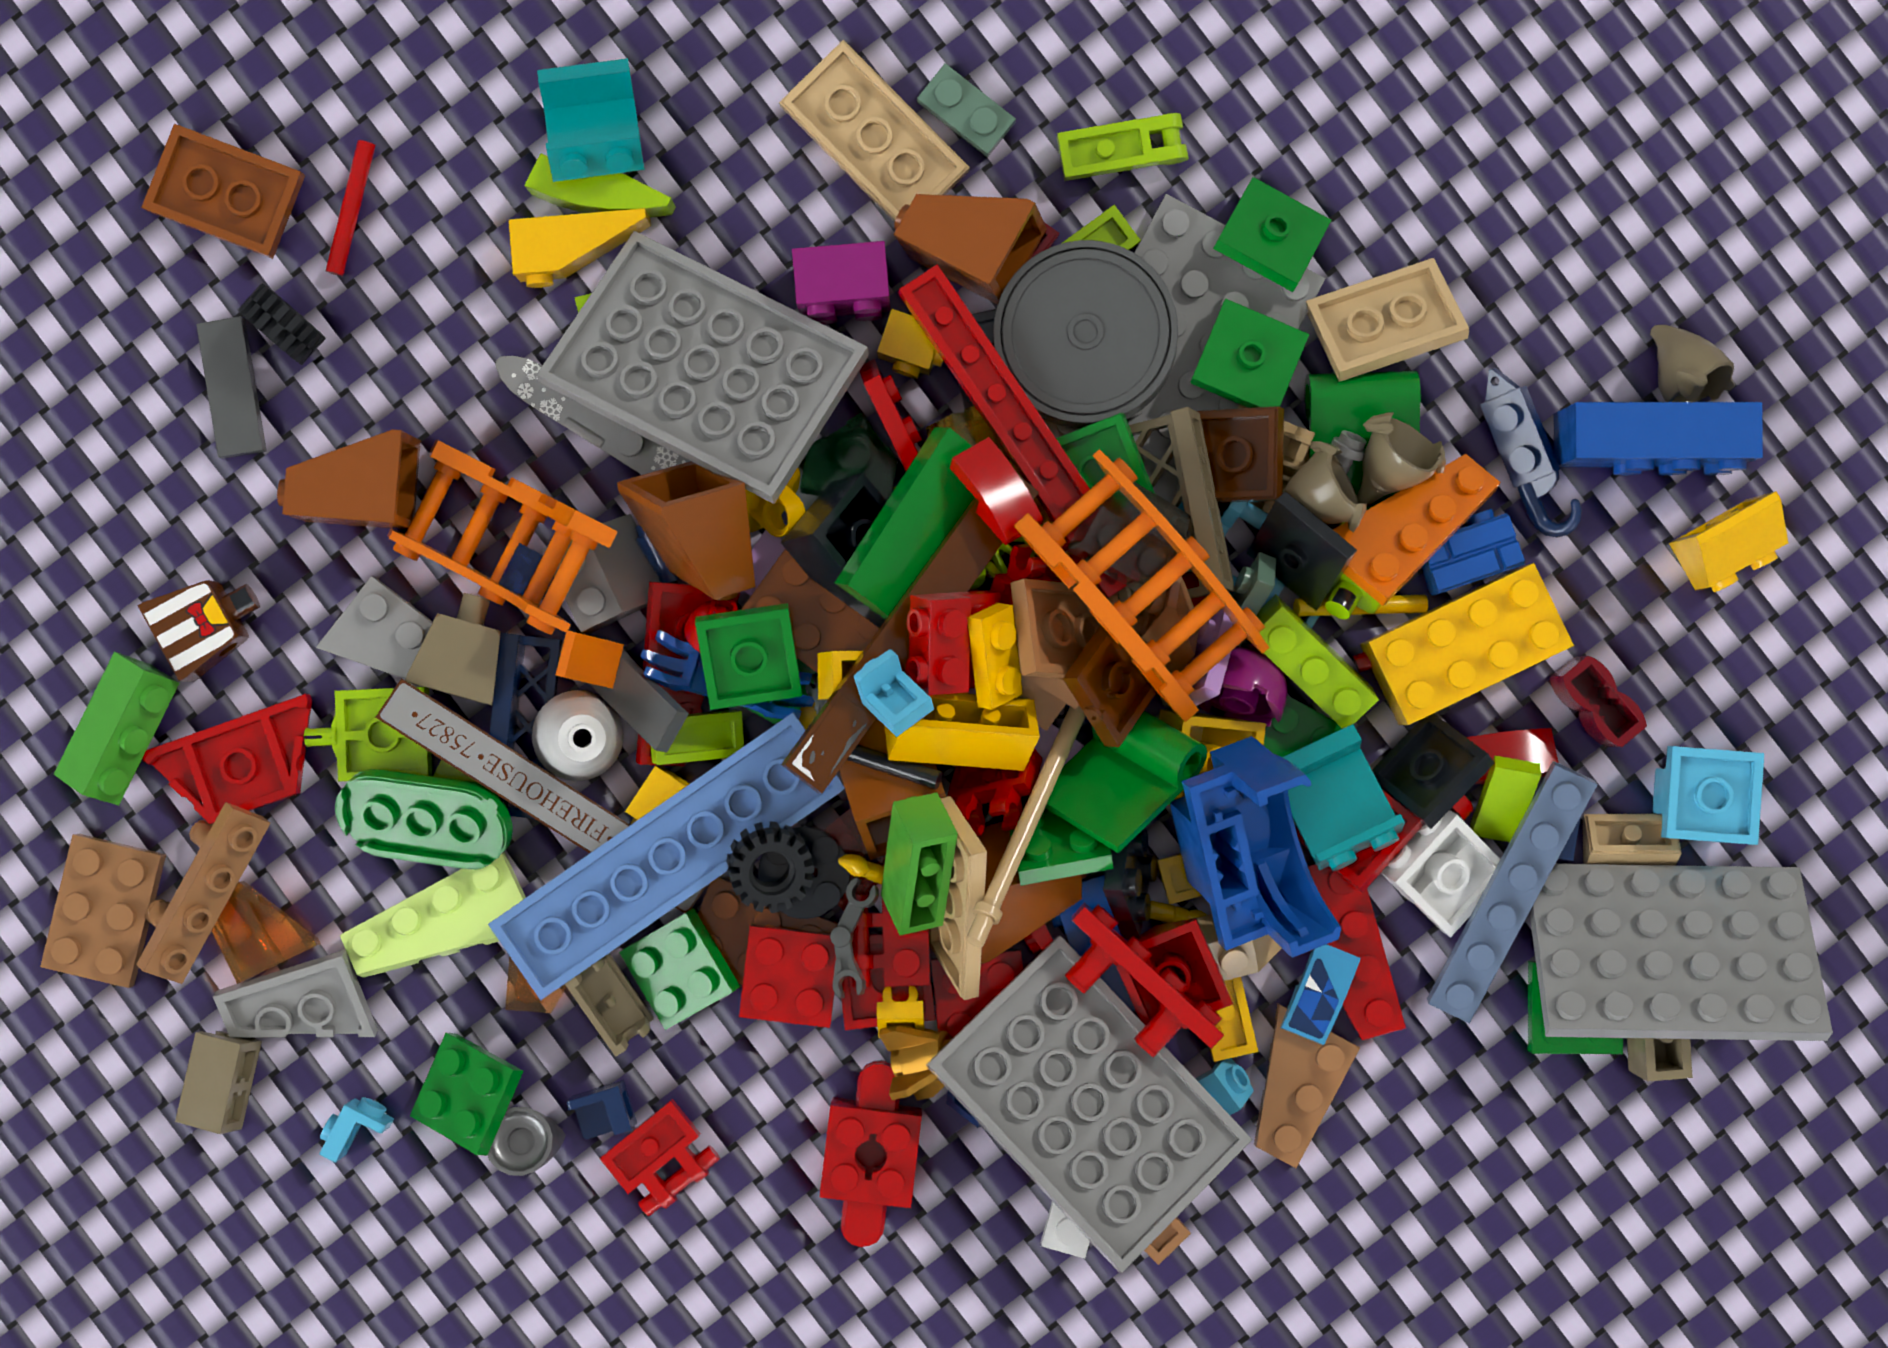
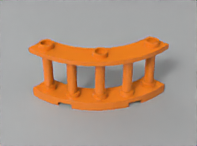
M436 439L428 455L437 460L434 466L437 472L406 533L404 534L393 528L390 529L387 536L396 542L393 550L414 561H418L420 555H423L481 586L478 591L479 595L502 606L505 600L530 615L526 623L547 634L552 635L555 628L567 633L571 624L558 616L557 613L589 550L595 551L598 543L610 548L618 531L512 477L508 485L492 478L496 469ZM464 473L483 483L479 491L483 493V496L452 557H449L422 543L453 479L459 480L461 474ZM509 496L522 503L519 512L523 515L490 578L469 567L468 564L499 503L504 504ZM547 517L555 520L551 528L555 530V533L522 595L507 587L539 522L544 524ZM561 563V565H560V567H559V569H558V571H557V573H556V575H555V577H554V579H553V581H552V583H551V585H550V587H549V589H548V591H547V593H546V595H545V597H544V599H543L541 605H539L540 602H541V600H542V598H543V596H544V594H545V592H546V590H547V588H548V586H549V584H550V582H551V580H552V578H553V576H554V574H555V572H556V570H557V568H558V566H559V564Z
M1099 449L1093 457L1105 473V477L1052 524L1047 521L1040 526L1027 513L1014 527L1030 548L1068 589L1076 583L1078 584L1073 588V591L1090 609L1089 612L1117 644L1120 643L1133 658L1131 661L1159 696L1184 722H1187L1199 711L1189 697L1194 691L1192 686L1246 638L1262 654L1268 650L1269 646L1260 635L1265 626L1248 607H1245L1243 610L1221 582L1206 566L1204 562L1210 556L1192 536L1185 541L1157 508L1133 484L1138 477L1120 457L1112 462ZM1120 490L1141 514L1087 562L1082 559L1078 564H1075L1061 548L1066 543L1064 538L1116 491ZM1155 528L1177 552V555L1123 603L1118 600L1112 605L1096 587L1102 581L1099 576ZM1191 569L1210 594L1156 642L1151 639L1146 644L1132 628L1138 622L1135 617ZM1223 609L1233 625L1182 671L1174 670L1170 673L1165 667L1171 661L1169 655L1218 611Z

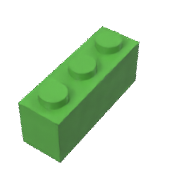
M114 651L53 775L84 796L119 806L179 682L149 663Z
M937 792L894 801L892 805L881 897L900 936L943 926L958 833Z

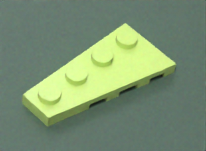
M503 852L490 865L481 869H460L342 933L340 938L356 975L365 978L417 964L422 959L437 955L447 956L460 952V949L482 943L488 945L499 942L488 924L526 897L505 852Z

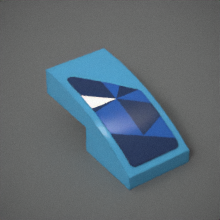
M1327 944L1313 949L1299 985L1295 986L1280 1028L1324 1045L1343 1005L1361 958Z

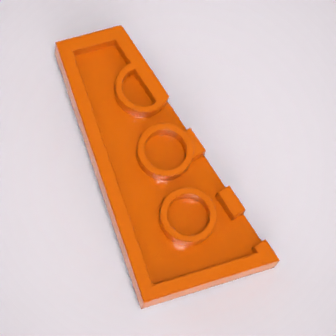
M1464 454L1445 465L1444 473H1436L1435 471L1430 478L1422 483L1399 491L1366 510L1359 526L1354 532L1348 529V522L1336 527L1333 530L1357 549L1344 574L1384 606L1496 492L1501 482L1467 454Z

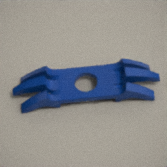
M658 630L655 637L657 642L685 659L688 657V659L672 658L643 649L641 653L642 659L669 673L666 674L646 666L643 675L676 692L684 690L708 697L701 654L688 642L681 641L664 631ZM799 672L801 685L810 684L812 674ZM802 695L801 697L770 701V703L761 702L741 706L758 711L764 717L784 719L794 712L799 720L801 710L782 706L813 707L814 700L813 697Z

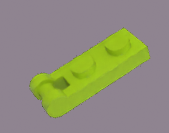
M1164 114L1057 133L1064 181L1162 164L1172 165L1187 161L1189 159L1187 146L1181 143L1179 130L1183 129L1181 114ZM1162 134L1164 147L1152 149L1150 135Z

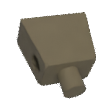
M464 593L457 618L437 613L407 673L405 681L492 706L501 631L483 626L490 600Z

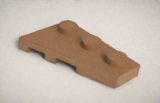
M1277 1003L1276 1023L1273 1041L1270 1045L1269 1065L1265 1089L1262 1092L1254 1145L1297 1168L1360 1047L1333 1032H1330L1325 1044L1321 1045L1281 1029L1280 1027L1287 1008Z

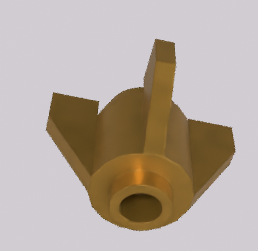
M899 1025L880 1029L879 1037L888 1052L891 1051V1067L895 1075L889 1090L891 1099H901L914 1094L917 1101L934 1097L944 1085L925 1065L952 1039L951 1035L947 1031L938 1032L924 1028L923 1031Z

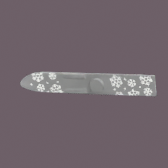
M500 356L496 360L495 366L499 377L509 390L520 399L638 473L644 475L690 462V460L541 384L537 378V373L543 365L518 356Z

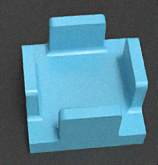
M1667 746L1665 769L1656 768L1653 796V813L1662 814L1661 837L1758 845L1764 753Z

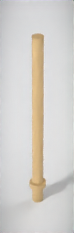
M1080 706L1076 710L1069 707L982 902H977L973 909V914L976 917L966 940L974 946L983 947L993 924L996 925L1000 922L1003 915L1000 910L1001 905L1086 715Z

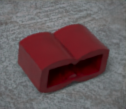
M1591 656L1573 657L1550 676L1551 686L1557 697L1567 707L1579 712L1580 721L1584 729L1598 743L1607 747H1623L1647 727L1645 717L1639 706L1630 697L1617 691L1612 674L1597 659Z

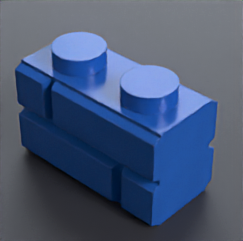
M1489 509L1472 515L1467 520L1468 526L1458 529L1421 567L1431 596L1525 565L1524 556L1519 542L1516 540V533L1510 516L1507 513L1495 517L1493 510Z

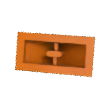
M567 631L555 675L613 689L624 644Z

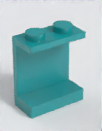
M628 58L537 70L548 139L546 151L553 182L645 170Z
M1354 724L1282 757L1295 764L1310 779L1312 784L1309 787L1299 785L1288 790L1293 821L1319 871L1330 866L1332 871L1342 869L1357 860L1355 853L1372 846L1374 851H1379L1394 844L1399 840L1397 834L1403 831L1405 823L1401 814L1395 815L1361 750L1362 739Z

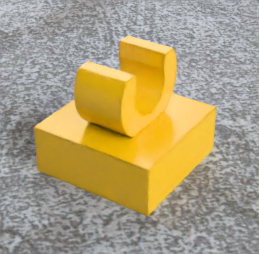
M909 986V998L903 1002L893 1001L891 987L884 988L883 1002H877L878 1036L880 1029L895 1025L924 1031L923 1001H918V992L915 986Z

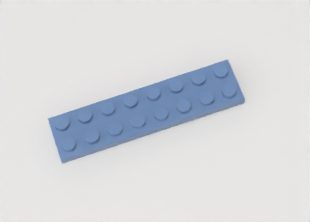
M794 712L488 924L540 1000L724 874L729 869L726 861L727 854H732L730 846L734 839L738 842L741 841L740 833L744 829L752 833L755 831L754 824L762 822L764 828H769L770 821L778 822L782 829L785 824L791 827L845 789L843 782L836 774L825 791L817 793L781 765L806 730Z

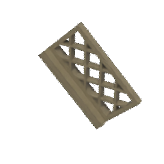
M1190 407L1170 411V415L1129 425L1133 436L1140 434L1136 440L1139 452L1158 464L1149 478L1152 487L1154 488L1165 469L1178 477L1180 489L1171 504L1158 496L1154 500L1167 509L1163 516L1169 522L1175 514L1187 522L1189 534L1185 541L1192 536L1210 556L1204 562L1229 593L1234 592L1235 587L1218 502L1215 497V487L1200 413ZM1168 427L1171 445L1162 459L1142 448L1152 431ZM1173 456L1175 460L1176 469L1169 465ZM1182 501L1185 514L1177 509ZM1134 507L1128 511L1127 515L1123 512L1116 514L1123 519L1119 527L1116 515L1110 516V519L1118 531L1121 532L1134 520L1139 510ZM1156 529L1146 534L1149 538L1137 556L1146 574L1151 577L1156 572L1143 565V562L1156 542L1177 555V552L1170 544L1160 537L1161 534ZM1199 579L1198 587L1187 589L1191 599L1210 594ZM1130 585L1118 591L1122 603L1131 596Z

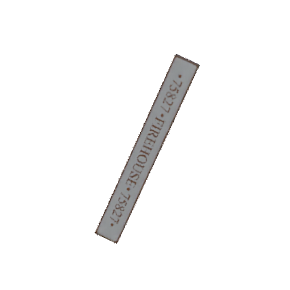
M402 678L375 717L588 853L593 852L630 826L626 821ZM705 887L675 908L683 913L691 910Z

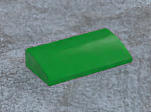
M934 427L834 582L885 620L975 498L950 469L952 458L972 447V445L949 427Z

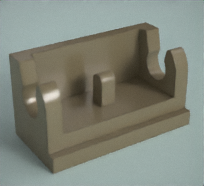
M610 953L565 983V986L615 1057L626 1051L629 1045L628 1041L635 1035L639 1034L643 1038L649 1033L650 1022L654 1020V1016Z
M203 1031L195 1032L175 1122L217 1134L242 1129L262 1041L247 1037H229V1034L223 1031H216L215 1034Z

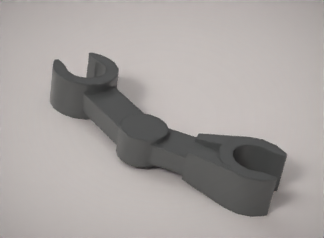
M855 878L848 884L846 897L849 902L837 927L830 934L836 954L833 990L839 998H845L842 983L848 976L853 977L856 981L857 995H863L866 989V981L853 954V933L864 909L873 906L877 902L879 889L877 886H872L869 897L865 901L860 902L855 894L862 881L860 878Z

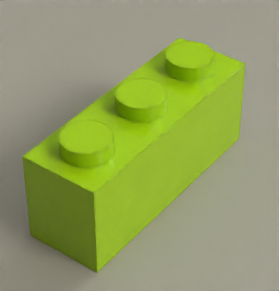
M1277 594L1260 609L1257 617L1265 626L1260 635L1269 646V649L1264 654L1342 729L1355 724L1379 701L1372 686L1302 618L1298 617Z

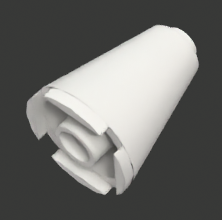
M567 691L550 699L538 712L532 728V743L537 758L552 774L566 780L584 781L603 774L617 760L623 744V727L618 713L601 696L588 691ZM579 729H586L591 735L590 742L584 747H578L573 742V735Z

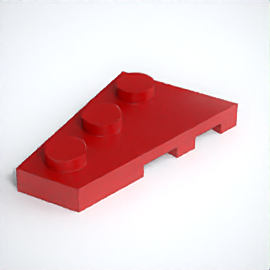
M875 359L863 364L859 370L861 378L907 471L918 454L915 443L922 439L911 416L903 419L895 404L901 401L902 397L892 376L889 375L883 378Z

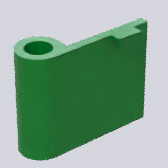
M1417 371L1367 372L1341 382L1338 381L1335 373L1306 375L1304 403L1306 417L1309 421V431L1315 433L1312 441H1322L1331 444L1333 438L1339 437L1341 431L1345 430L1363 437L1367 441L1366 449L1372 432H1367L1363 424L1372 416L1388 412H1394L1392 418L1409 424L1420 433L1421 388ZM1309 446L1310 459L1314 455L1315 451H1313ZM1353 460L1347 476L1357 495L1363 477L1362 461ZM1398 492L1383 496L1379 500L1375 501L1371 506H1367L1366 510L1370 509L1371 507L1377 505L1378 503L1384 501L1385 499L1391 497L1392 495Z
M1143 711L1120 747H1105L1092 726L1093 739L1063 766L1045 806L1047 810L1117 853L1130 843L1184 790L1183 780L1199 775L1207 758V748L1205 745L1146 711Z

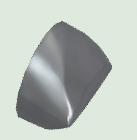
M513 1107L507 1109L489 1150L488 1158L499 1171L508 1175L524 1176L537 1171L548 1163L563 1144L566 1134L551 1118L528 1107Z

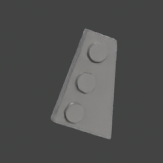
M371 576L316 648L406 679L407 673L433 621L379 579Z
M346 950L217 990L213 996L229 1037H286L287 1034H316V1037H334L335 1034H358V1037H375L378 1032Z

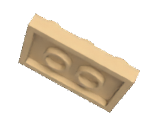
M1434 258L1306 301L1307 315L1339 382L1468 339L1469 326Z

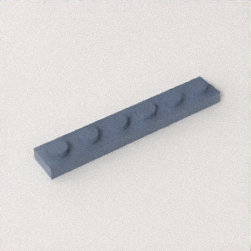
M1553 761L1430 991L1427 997L1429 1005L1470 1024L1598 785L1595 780Z

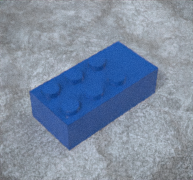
M1576 402L1553 414L1554 455L1559 467H1613V475H1639L1641 471L1654 470V467H1658L1659 475L1687 474V471L1700 470L1701 467H1704V475L1732 474V471L1746 470L1748 462L1763 458L1762 402Z

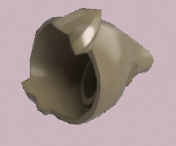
M1655 325L1652 327L1650 336L1654 339L1657 347L1658 385L1666 402H1698L1707 396L1714 401L1721 396L1724 390H1731L1735 387L1732 379L1734 363L1710 341L1687 330L1669 325Z
M1394 412L1372 416L1363 424L1367 432L1372 433L1362 461L1363 477L1360 489L1356 495L1358 503H1366L1367 506H1371L1385 495L1422 483L1430 478L1435 471L1436 473H1444L1446 459L1442 442L1439 441L1433 444L1409 424L1392 418Z
M1311 441L1310 448L1315 451L1314 455L1294 474L1283 490V493L1287 492L1326 525L1348 522V529L1354 532L1366 513L1367 504L1358 503L1354 488L1341 463L1335 456L1342 453V451L1337 446L1322 441Z

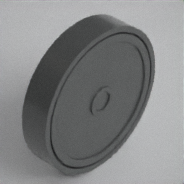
M1094 240L1072 241L1040 252L1027 261L1013 275L997 305L993 328L994 346L1042 418L1061 426L1081 429L1122 412L1125 414L1126 419L1141 411L1157 396L1165 385L1174 365L1178 342V319L1172 296L1166 284L1154 268L1144 259L1112 243Z

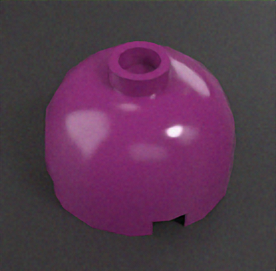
M1246 643L1237 646L1231 651L1220 694L1199 704V706L1208 713H1210L1211 706H1214L1224 711L1223 717L1266 723V727H1270L1273 718H1276L1277 722L1282 719L1288 692L1285 673L1253 644Z

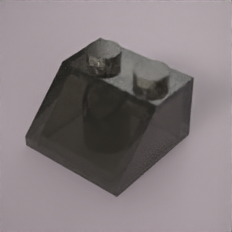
M1134 482L1133 484L1185 540L1191 515ZM1120 490L1116 491L1080 523L1066 551L1087 562L1138 517L1141 512ZM1153 528L1104 573L1130 589L1137 591L1174 558L1177 552Z

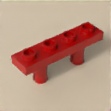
M1085 902L1072 915V921L1091 938L1090 942L1092 945L1070 968L1065 977L1085 994L1112 964L1115 966L1121 965L1158 999L1161 1009L1134 1037L1136 1043L1154 1058L1181 1028L1185 1030L1189 1028L1211 1049L1222 1039L1224 1033L1218 1025L1222 1017L1204 1000L1201 999L1197 1005L1183 993L1188 986L1169 968H1166L1161 973L1148 961L1153 954L1137 938L1132 936L1126 941L1117 933L1114 927L1118 922L1099 904L1093 910Z

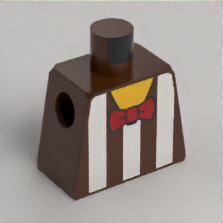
M207 580L142 602L137 606L178 681L194 682L247 641L249 635L240 618L260 608V603L248 584H244L226 594L219 582Z

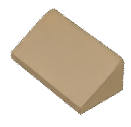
M1584 814L1583 816L1584 864L1676 865L1682 853L1679 839L1661 837L1662 814Z

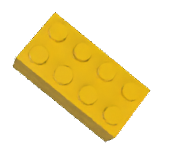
M1532 563L1508 572L1360 643V646L1371 662V669L1398 725H1410L1571 648L1574 644L1535 564Z

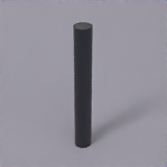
M859 744L847 759L848 761L935 790L938 789L942 780L941 771L914 762L888 760V754Z

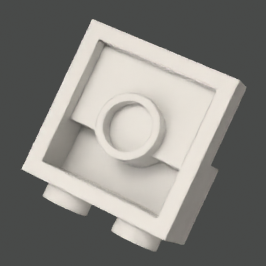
M1449 810L1432 829L1423 824L1421 829L1386 866L1381 874L1406 899L1415 904L1443 933L1451 938L1471 916L1501 859L1457 814Z

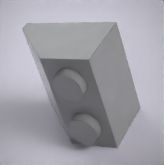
M631 514L603 523L618 531L612 545L608 548L598 543L595 551L589 550L565 597L582 633L591 634L647 607L649 581L660 582L657 574L635 541V538L638 537L635 529L637 525ZM547 547L544 548V549H541L542 552H543V554L545 553ZM561 563L559 564V566H558V568H557V570H556V572H555V574H554V577H555V575H556V573H557V571H558V569H559Z

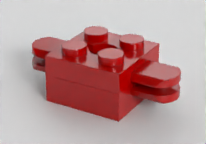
M884 1060L872 1061L866 1064L860 1071L856 1100L833 1097L829 1112L819 1197L843 1200L841 1231L849 1243L858 1247L873 1245L881 1238L885 1228L887 1206L911 1208L922 1108L899 1105L900 1099H891L889 1090L895 1075L891 1063Z

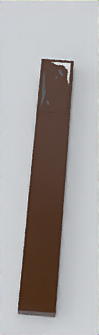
M1020 477L1034 500L1039 491ZM976 498L969 504L781 765L817 793L825 791L876 720V717L861 702L854 675L868 661L878 658L889 649L898 655L902 671L906 674V662L909 658L907 615L910 610V595L968 592L1003 542L976 513L979 503Z

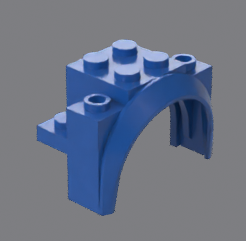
M1253 736L1210 751L1213 770L1183 780L1185 796L1173 800L1170 803L1187 881L1209 902L1218 943L1227 951L1269 935L1293 958L1338 940L1341 927L1323 901L1310 874L1299 843L1289 802L1288 790L1299 785L1309 787L1312 785L1310 779L1295 764L1273 754Z

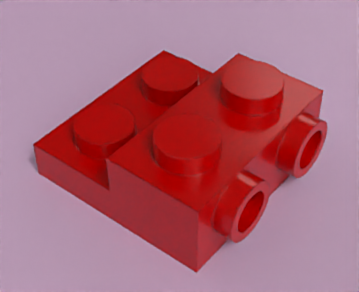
M984 590L910 595V610L907 615L909 658L907 659L905 670L906 675L927 695L969 692V688H975L967 617L992 605L1001 603V592Z

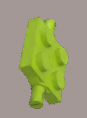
M416 687L429 695V688ZM394 688L335 691V716L331 727L305 728L304 736H322V738L304 739L306 747L332 746L337 757L338 782L349 781L357 773L369 769L432 776V753L375 718Z

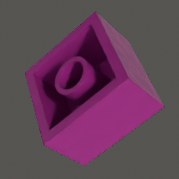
M885 241L792 249L796 304L799 313L823 325L836 323L837 316L855 315L856 321H873L881 319L882 312H891Z

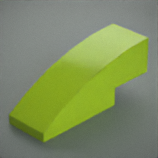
M540 153L524 185L530 194L559 207L581 213L645 208L650 218L672 215L676 208L671 197L623 173L553 182L548 156Z

